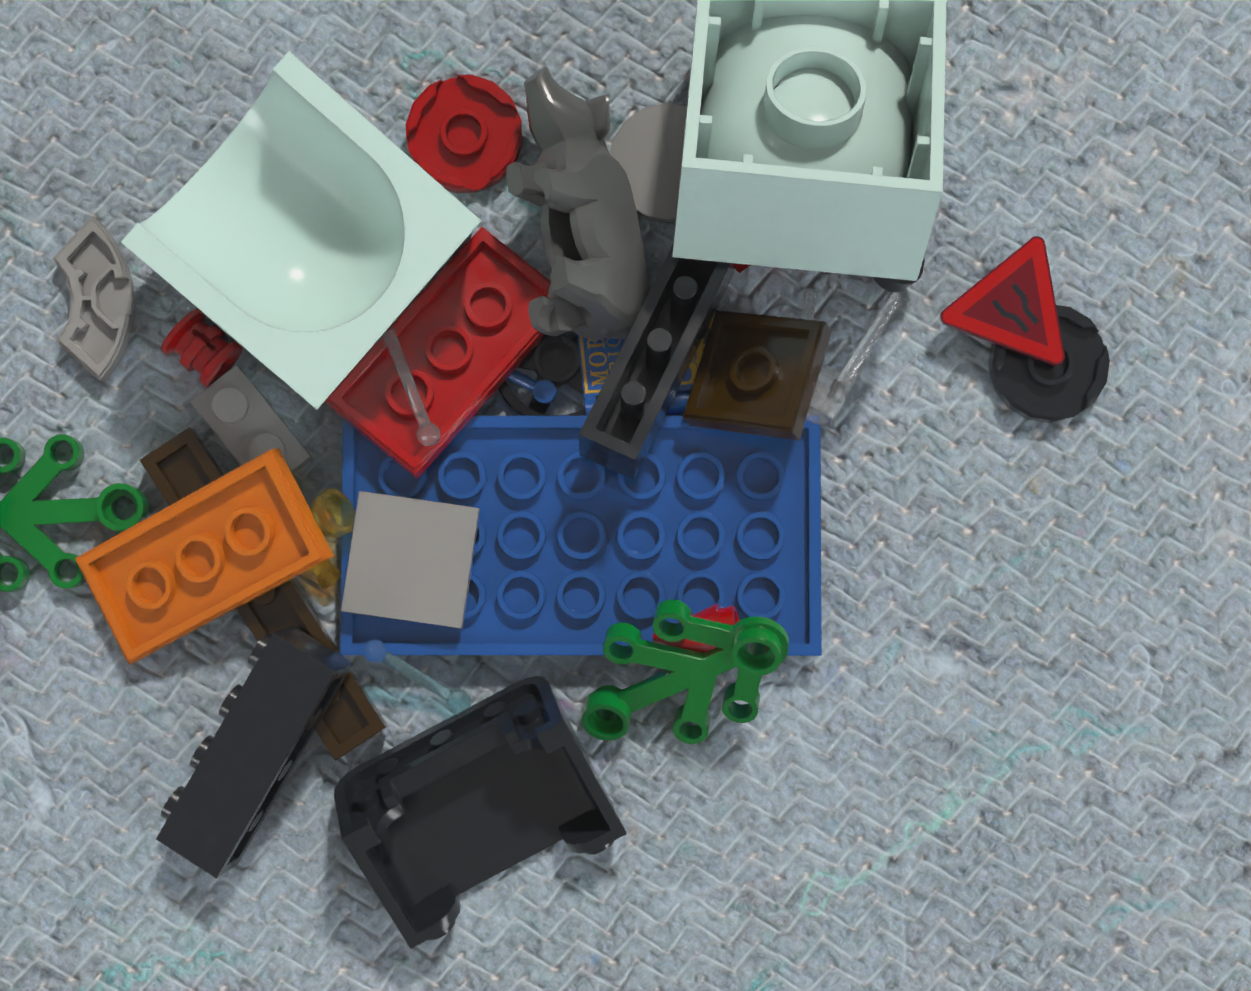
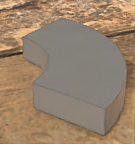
M92 215L53 257L54 262L66 277L71 296L68 322L56 342L99 381L105 383L121 361L130 340L135 317V292L130 268L120 246L108 229Z

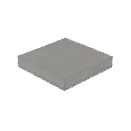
M359 491L341 611L463 628L480 508Z

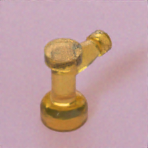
M330 488L313 499L310 510L323 535L329 538H340L353 531L356 513L350 500L341 491ZM329 559L310 569L317 576L316 580L323 589L330 587L341 578V572L336 565L331 564Z

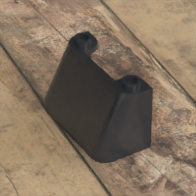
M540 676L520 680L349 771L339 780L334 789L341 839L410 949L427 940L439 939L454 927L461 907L459 894L547 847L564 840L571 852L593 855L606 850L612 845L614 840L627 834L611 799L549 682Z

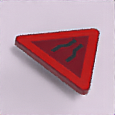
M1039 236L1032 237L940 313L939 319L943 325L1052 366L1061 364L1065 359L1044 239Z

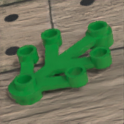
M58 434L46 442L44 454L0 501V527L48 570L49 578L53 584L60 588L74 589L86 582L75 560L80 555L66 553L36 525L101 522L111 530L123 532L147 518L149 504L145 494L140 489L124 483H116L106 487L99 497L36 501L62 471L76 469L84 459V447L78 439L69 435ZM4 437L0 438V448L9 445L13 450L14 457L9 465L0 466V475L18 472L23 467L26 459L23 446L15 440ZM68 442L73 448V456L68 462L60 464L55 457L56 448L61 443ZM129 497L135 504V511L130 518L122 520L116 512V507L121 499ZM0 553V591L16 592L23 589L30 579V570L27 563L21 558L3 556ZM70 559L77 565L78 572L75 579L66 582L60 576V567L63 562ZM8 563L14 564L18 570V578L11 585H6L1 579V570Z
M674 599L665 600L656 607L653 620V631L659 638L668 642L688 639L717 648L706 653L642 640L641 632L629 623H615L611 625L606 631L603 644V653L607 659L616 664L624 665L633 662L665 669V671L625 689L612 685H604L597 688L586 698L581 718L582 726L594 738L606 741L617 740L627 733L633 712L688 688L684 705H681L675 712L673 734L678 740L687 744L701 743L708 736L711 719L708 708L716 677L735 667L738 668L737 679L735 683L727 686L724 691L722 711L733 722H750L758 715L760 703L758 689L762 675L775 671L787 657L789 650L788 634L780 624L765 617H747L734 625L692 617L691 609L684 602ZM673 618L678 620L680 623H670L665 619ZM623 641L628 643L629 646H622L616 642ZM734 701H745L748 704H738ZM685 722H693V723H696V724H698V725H689V724H686Z

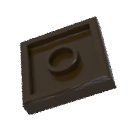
M716 310L683 419L693 427L800 441L832 330L825 321Z

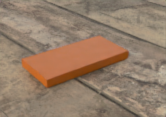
M276 448L263 453L76 557L75 560L126 661L130 665L334 557L280 449Z

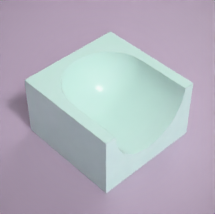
M697 0L672 257L917 281L943 193L947 0Z
M288 51L272 69L269 81L252 107L215 153L163 207L145 221L137 223L121 243L317 410L481 220L303 62Z

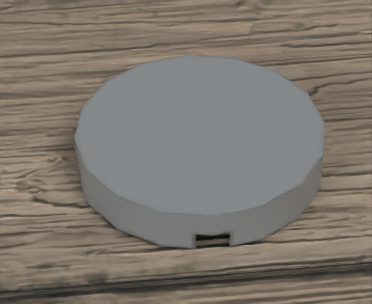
M664 103L645 107L625 120L612 140L610 155L625 170L631 185L637 214L646 220L662 223L676 222L686 106Z

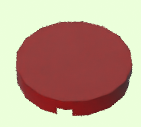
M472 74L457 75V78H449L444 81L441 79L429 85L413 102L405 124L408 150L413 161L446 190L457 194L482 192L500 183L507 176V166L517 162L523 146L522 121L511 96L495 82Z

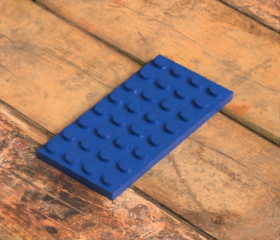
M473 416L418 479L409 474L342 418L341 607L359 491L480 508V516L463 628L341 611L340 655H604L603 644L606 631L615 623H629L641 632L642 640L653 642V620L656 607L665 600L674 599L687 604L692 611V615L718 603L720 608L734 605L740 620L756 616L771 619L780 624L788 634L789 650L787 656H822L821 416L806 417L800 441L693 427L683 419V416H665L634 480L579 455V433L588 416ZM667 618V619H665L666 621H668V622H670V623H678V622H679L678 620L673 619V618ZM623 641L616 642L622 646H629L628 643Z

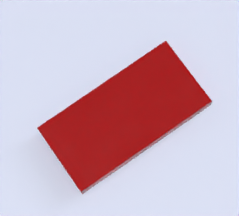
M481 227L325 400L326 405L409 474L418 479L546 335L532 327L528 308L531 300L541 296L547 297L551 281L485 228Z

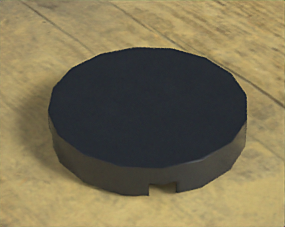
M1056 305L1065 354L1064 361L1057 366H1052L994 343L991 345L988 369L993 388L1007 408L1027 420L1053 423L1073 418L1097 400L1107 383L1110 363L1107 346H1104L1103 340L1098 334L1099 330L1092 320L1071 307Z

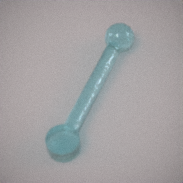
M394 329L383 333V336L419 425L416 434L417 439L425 446H433L440 439V429L437 425L430 422Z
M373 639L364 645L363 655L367 661L372 663L382 662L446 700L448 708L453 713L459 714L471 706V698L464 689L455 688L451 690L387 652L386 646L382 641Z

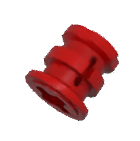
M196 308L174 326L166 336L160 349L164 355L177 353L181 357L179 360L180 365L188 372L196 370L200 374L199 382L207 388L232 368L243 350L236 342L228 344L224 340L225 332L216 324L208 326L204 322L206 315Z

